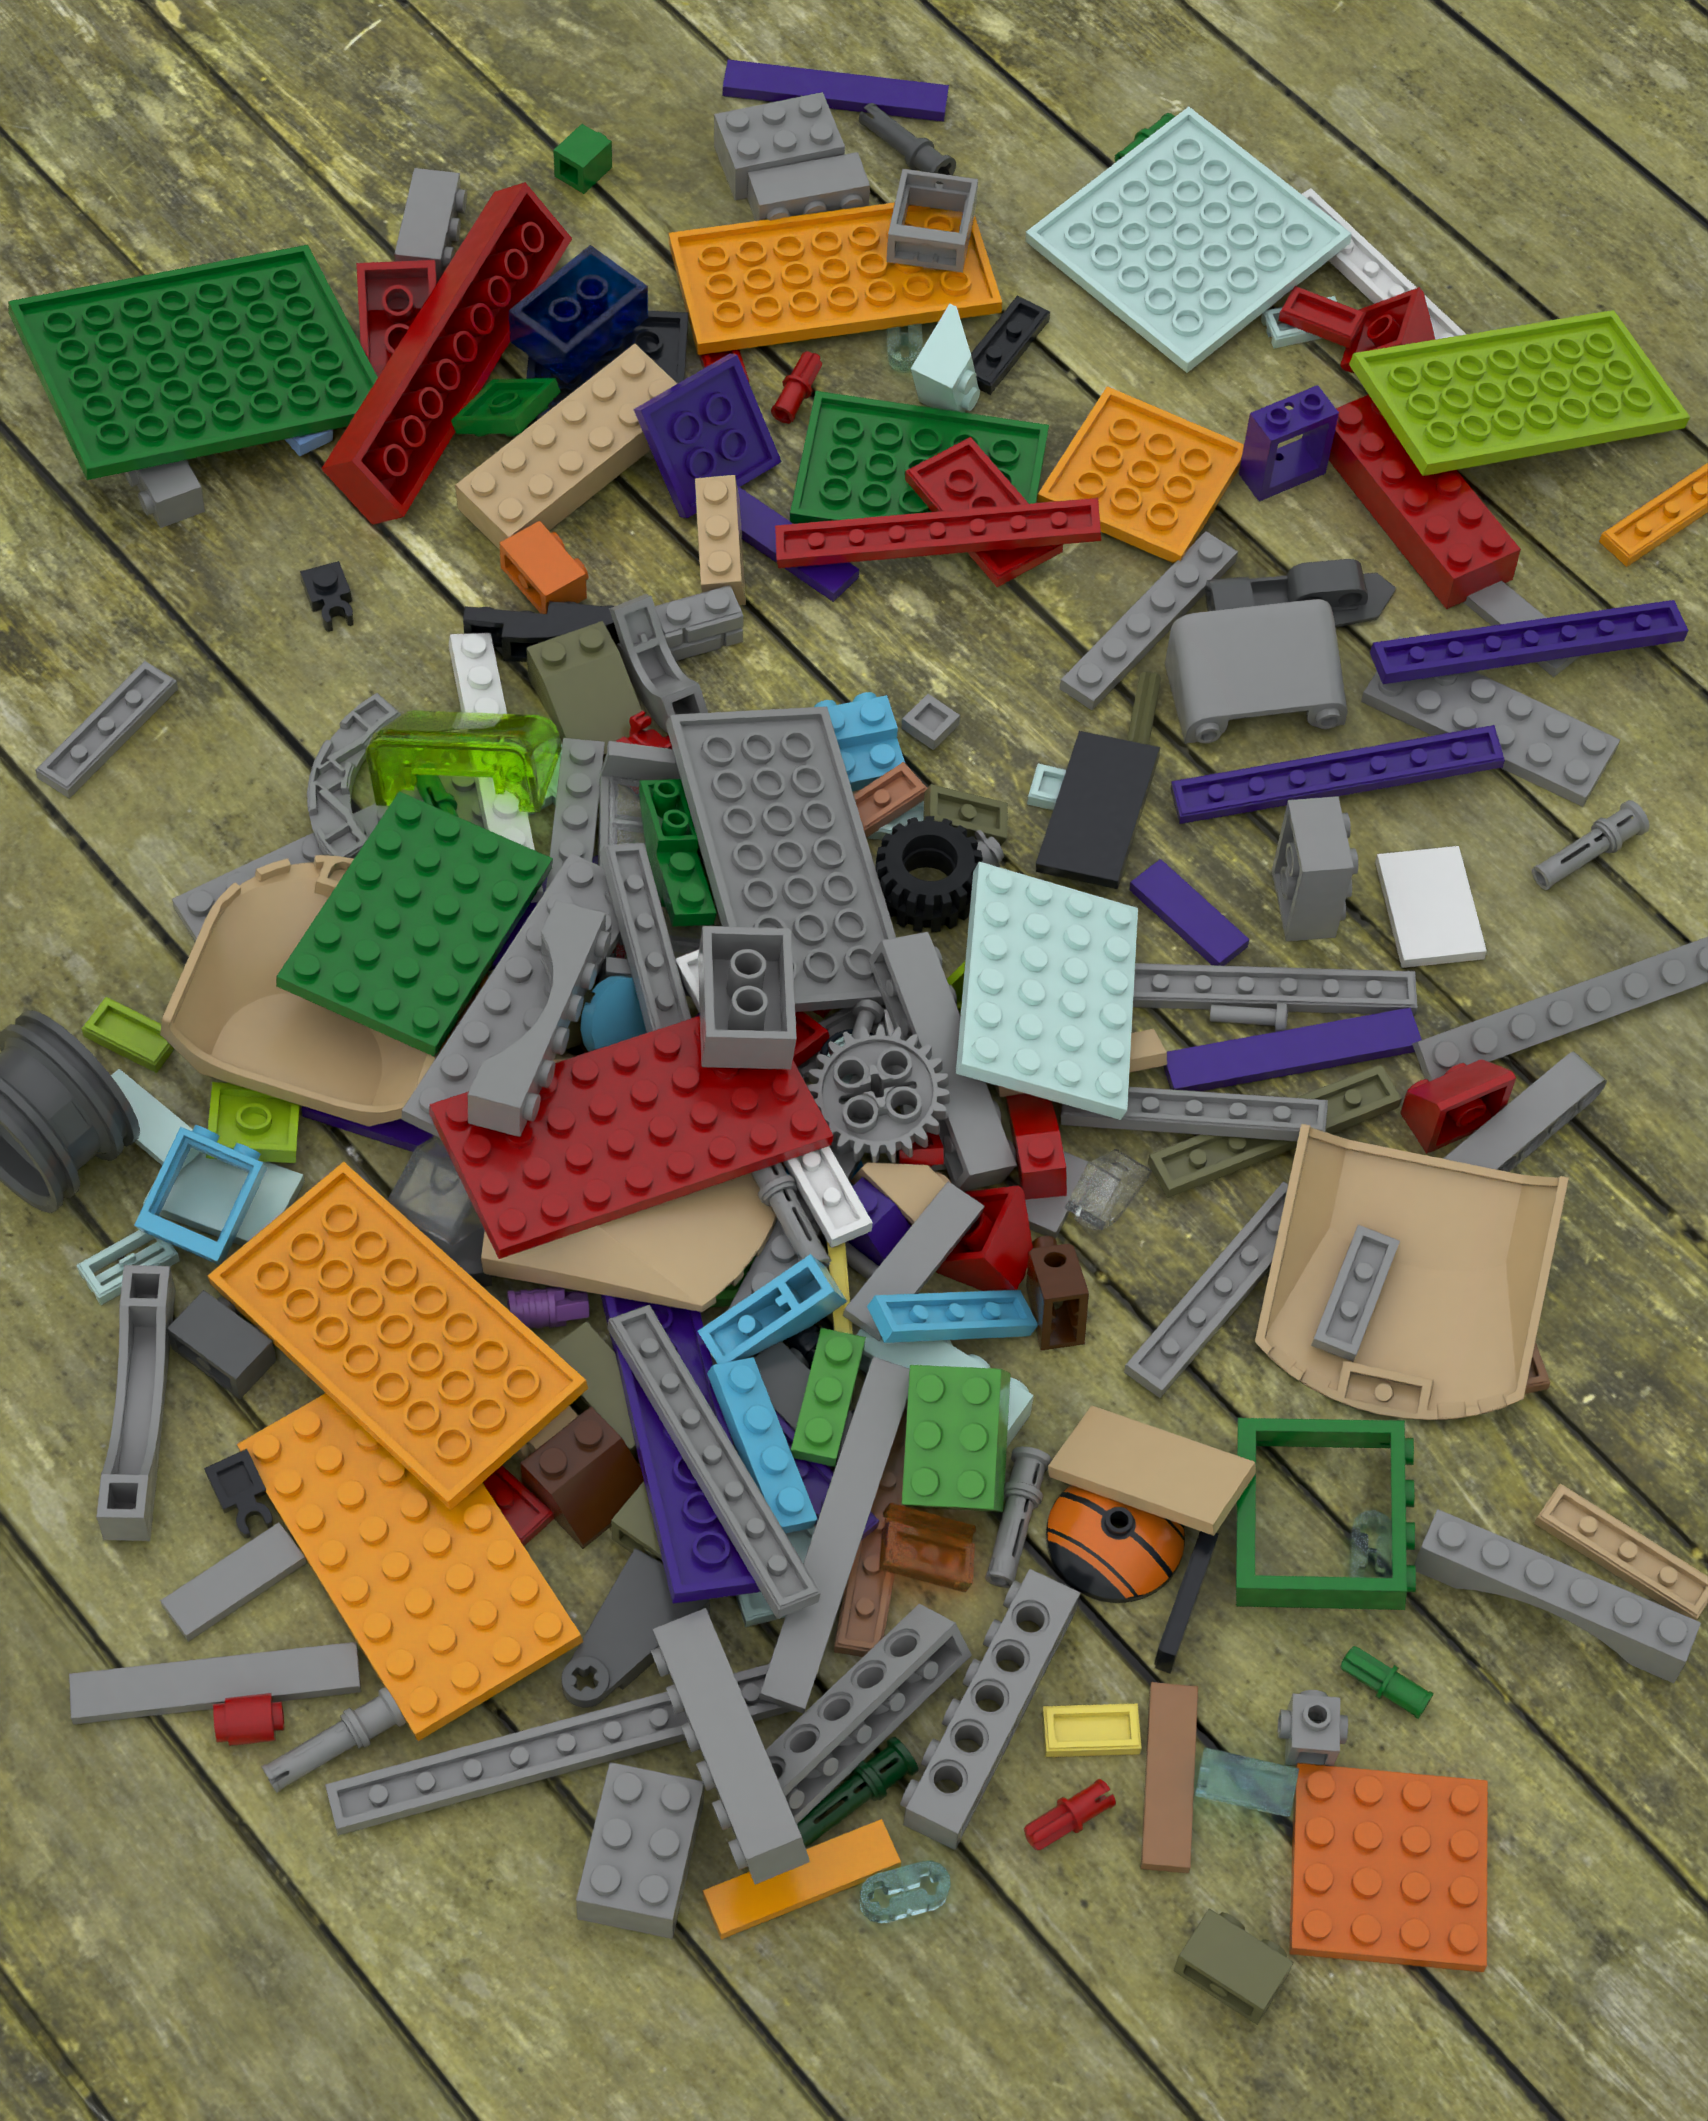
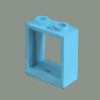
M195 1125L193 1130L190 1131L180 1126L134 1226L144 1233L220 1265L225 1261L267 1171V1167L263 1162L258 1161L261 1153L245 1145L236 1143L234 1149L217 1143L220 1136L204 1127ZM191 1147L249 1172L217 1241L159 1216Z

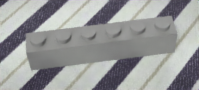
M929 932L882 940L869 958V963L894 1030L897 1027L901 1028V1037L904 1041L913 1034H917V1049L930 1044L932 1046L930 1060L941 1058L943 1069L939 1073L948 1074L949 1085L944 1089L950 1091V1103L943 1104L947 1107V1119L936 1120L940 1124L939 1136L944 1147V1163L953 1185L962 1191L1002 1183L1017 1166L1016 1151L1012 1142L1006 1138L1001 1124L1000 1108L992 1100L986 1082L956 1074L961 1016L957 1008L955 990L952 985L948 984L942 969L941 953L933 945Z
M701 1609L654 1628L653 1632L659 1647L650 1650L660 1677L670 1674L673 1685L666 1687V1691L675 1714L685 1711L689 1722L681 1725L691 1753L699 1749L702 1753L704 1761L696 1763L705 1789L706 1791L714 1788L717 1790L720 1799L712 1802L720 1826L722 1830L732 1827L736 1839L729 1841L728 1845L738 1870L748 1867L754 1884H758L809 1863L810 1860L798 1826L707 1609Z

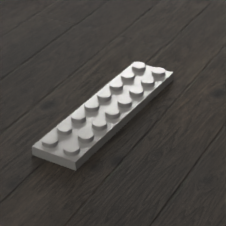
M570 853L402 1109V1120L440 1138L429 1115L430 1104L468 1092L482 1062L504 1051L518 1041L537 1022L547 1005L551 992L549 976L541 962V931L555 900L606 913L605 931L611 933V942L606 957L610 956L622 936L603 867L574 853ZM598 957L596 962L597 975L603 967L605 958ZM584 989V992L582 994L583 997L588 989Z

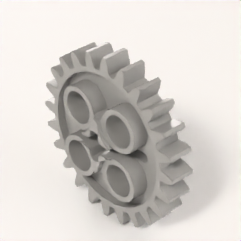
M881 1024L877 1028L876 1035L872 1036L869 1035L865 1026H861L860 1038L855 1040L848 1032H844V1045L842 1047L830 1041L828 1043V1050L831 1057L822 1054L816 1056L817 1066L820 1069H809V1081L813 1084L807 1085L834 1135L833 1141L838 1139V1154L842 1155L849 1148L854 1149L855 1162H859L864 1153H870L872 1163H878L880 1154L886 1153L890 1162L895 1163L896 1151L900 1149L909 1158L913 1156L912 1143L914 1142L926 1148L928 1146L926 1132L936 1135L940 1133V1124L936 1119H947V1107L943 1104L950 1103V1091L944 1089L949 1085L948 1074L939 1073L943 1069L941 1058L930 1060L932 1046L928 1044L917 1049L918 1035L913 1034L904 1041L901 1037L900 1027H897L891 1036H885V1030ZM892 1065H899L905 1069L898 1075H891L884 1071ZM849 1074H855L862 1078L854 1084H847L841 1080ZM910 1085H915L916 1088L913 1089V1088H910L909 1086H910ZM874 1091H880L882 1097L876 1098ZM841 1099L847 1101L845 1104L839 1103ZM906 1104L915 1108L912 1113L901 1115L894 1111L897 1106ZM857 1114H866L871 1117L864 1124H857L850 1120Z

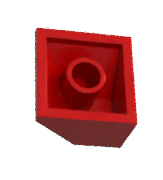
M1418 287L1359 309V311L1366 313L1365 320L1351 347L1345 348L1340 367L1344 371L1354 373L1349 366L1354 353L1436 340L1422 289Z
M1018 1185L966 1191V1194L985 1206L983 1213L937 1269L936 1273L981 1291L1017 1290L1026 1275L1028 1252L1033 1249L1024 1190Z

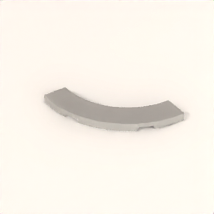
M375 693L359 704L339 723L340 728L330 740H326L314 760L307 788V807L314 836L324 855L355 858L368 839L357 824L352 813L351 797L357 773L369 753L388 734L403 724L401 713L378 693Z

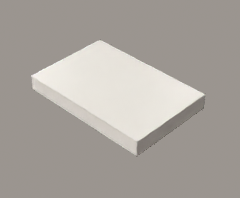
M1459 846L1377 854L1375 864L1402 968L1485 959L1487 950Z

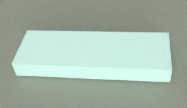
M118 1069L111 1076L131 1104L140 1127L139 1139L135 1143L163 1165L180 1126L190 1131L193 1129L122 1070ZM191 1147L181 1170L201 1151Z

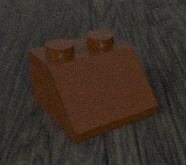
M589 1407L521 1462L522 1484L554 1513V1519L582 1549L611 1527L613 1517L644 1482L641 1468L622 1437L592 1407Z

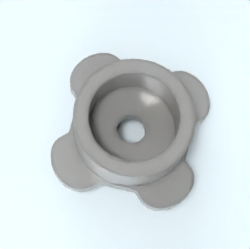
M977 830L975 832L976 841L978 842L977 850L982 852V862L1000 867V862L1004 858L1000 844L994 837L986 838L981 830Z

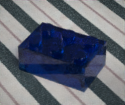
M589 245L509 310L510 342L568 384L648 318V286L596 248Z

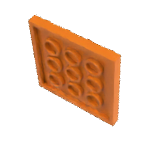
M1297 1763L1294 1770L1289 1954L1484 1972L1487 1967L1488 1780Z

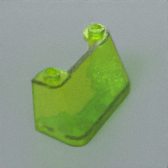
M413 710L401 714L372 735L366 748V759L377 806H390L397 793L401 792L404 788L408 791H414L418 774L493 778L496 794L504 795L506 790L519 800V812H540L562 747L557 726L544 716Z

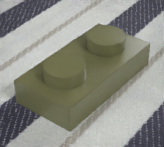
M930 784L924 792L923 821H925V816H935L934 821L942 822L943 818L952 821V827L957 828L961 825L967 829V837L974 836L977 840L975 832L981 830L986 838L994 837L1000 846L1006 841L1008 832V803Z

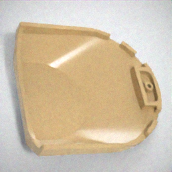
M315 855L314 862L291 865L287 858L257 868L253 878L241 885L233 883L218 898L209 911L163 1015L160 1035L200 1074L368 1127L402 1119V1109L440 1053L441 1048L435 1057L276 987V976L354 858Z

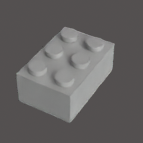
M823 92L714 114V148L735 201L747 198L748 172L845 155V145Z
M1339 796L1288 800L1272 867V876L1286 942L1336 938L1339 923L1346 918L1345 900L1352 896L1351 877L1352 874L1358 873V855L1355 848L1350 849L1348 838H1350L1351 833L1350 818L1348 813H1342Z
M702 926L698 953L701 1067L791 1069L797 1040L791 928Z
M609 1763L576 1898L578 1920L673 1939L704 1805L705 1786L703 1781Z

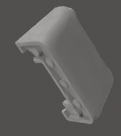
M1312 599L1199 612L1184 615L1173 623L1169 636L1165 668L1185 744L1195 742L1211 743L1216 741L1227 729L1228 721L1232 719L1306 711L1307 721L1312 726L1321 729H1331L1339 725H1345L1347 705L1335 620L1331 605L1327 601Z

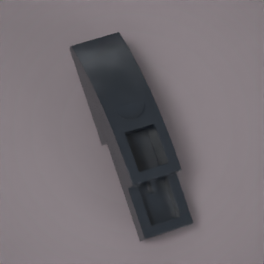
M549 601L547 614L532 611L519 612L498 610L491 607L477 608L465 606L463 617L464 634L491 633L493 647H501L503 650V661L527 662L526 647L601 621L604 622L615 645L620 643L609 608L614 607L612 605L595 606L578 604L571 601Z

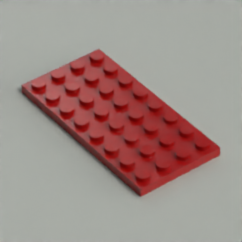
M700 1016L555 1063V1071L550 1086L548 1088L542 1087L540 1090L541 1100L537 1116L534 1121L527 1120L520 1137L469 1124V1091L432 1103L429 1106V1115L498 1259L831 1146L834 1136L794 1061H792L791 1069L701 1067Z

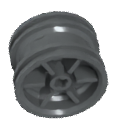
M26 1010L15 1019V1025L10 1024L0 1032V1181L31 1206L43 1212L53 1213L63 1205L64 1198L68 1199L80 1190L81 1183L77 1171L94 1156L107 1161L116 1159L123 1153L124 1146L127 1147L139 1139L140 1127L126 1096L96 1057L60 1024L42 1013Z

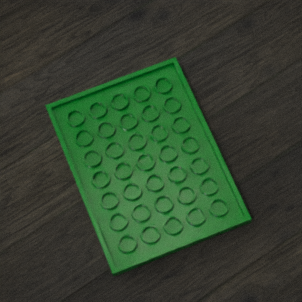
M308 245L8 301V313L86 480L346 427L378 379Z

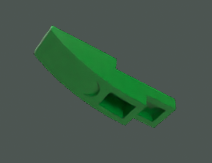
M681 779L640 780L639 795L645 845L661 907H666L672 927L714 925L716 910L697 853L699 842Z

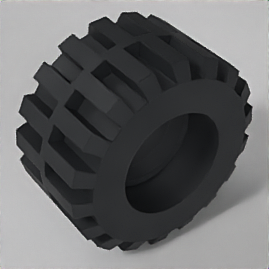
M925 816V821H918L917 817L907 820V826H903L900 823L892 828V835L886 833L883 837L876 857V872L890 918L896 916V924L904 928L907 924L913 925V931L922 932L923 927L931 928V933L940 932L943 925L951 929L957 926L958 918L965 920L969 917L973 871L977 864L983 860L981 850H977L978 842L974 836L967 837V829L961 825L954 828L952 827V821L943 818L942 822L934 821L935 816ZM927 867L940 870L947 877L937 881H925L914 877L909 872Z

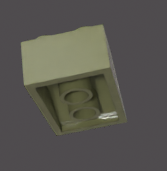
M601 621L526 648L528 678L562 743L563 738L605 742L603 760H605L608 742H616V740L624 736L628 738L631 727L629 719L641 712L642 709L620 652L604 622Z

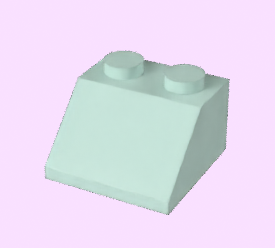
M949 304L911 367V372L919 402L931 408L965 412L966 410L971 411L976 405L980 389L957 307Z

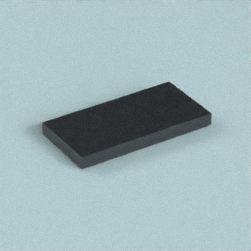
M1079 731L1036 861V872L1118 889L1160 757V747Z

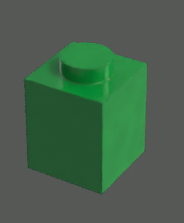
M584 124L576 128L553 150L554 177L583 194L612 168V141L607 139L604 134L596 132Z

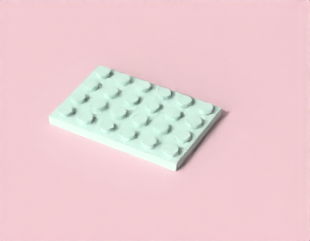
M979 862L973 871L956 1074L1121 1120L1128 1107L1138 908Z

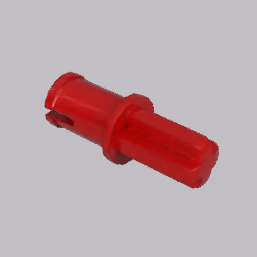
M803 352L791 375L786 376L782 381L784 388L771 408L772 416L778 421L786 424L793 422L803 400L811 396V385L822 367L821 358L817 353Z
M1098 1779L1094 1784L1068 1800L1064 1797L1058 1799L1056 1807L1024 1827L1026 1840L1038 1851L1071 1831L1079 1833L1083 1830L1084 1823L1116 1805L1113 1794L1107 1797L1103 1795L1111 1790L1110 1787L1102 1779Z

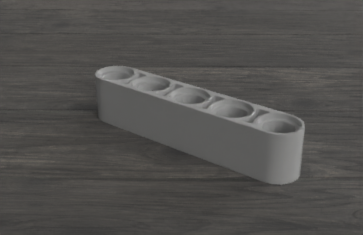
M1573 1051L1561 1059L1443 1159L1510 1172L1593 1102L1604 1089L1607 1080Z

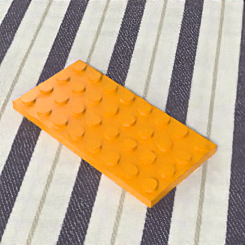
M895 202L790 216L774 220L767 219L670 232L669 246L686 312H688V320L697 355L939 322L949 304L957 307L960 319L1001 313L1002 299L976 217L974 215L963 273L887 262L888 232ZM909 205L905 225L959 233L963 212Z
M342 1162L207 1275L210 1284L225 1299L231 1302L243 1316L270 1338L277 1348L450 1510L457 1506L588 1389L587 1381L345 1162Z
M326 1393L237 1444L239 1451L248 1450L266 1488L265 1492L268 1499L304 1554L308 1564L383 1686L392 1695L417 1741L422 1740L583 1643L582 1636L483 1483L450 1510Z

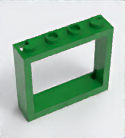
M1238 1418L1237 1456L1254 1461L1255 1465L1256 1446L1390 1448L1392 1578L1255 1575V1474L1237 1501L1236 1607L1405 1610L1407 1592H1416V1566L1407 1565L1406 1550H1415V1522H1406V1507L1414 1508L1415 1485L1414 1480L1405 1479V1465H1414V1438H1405V1420Z

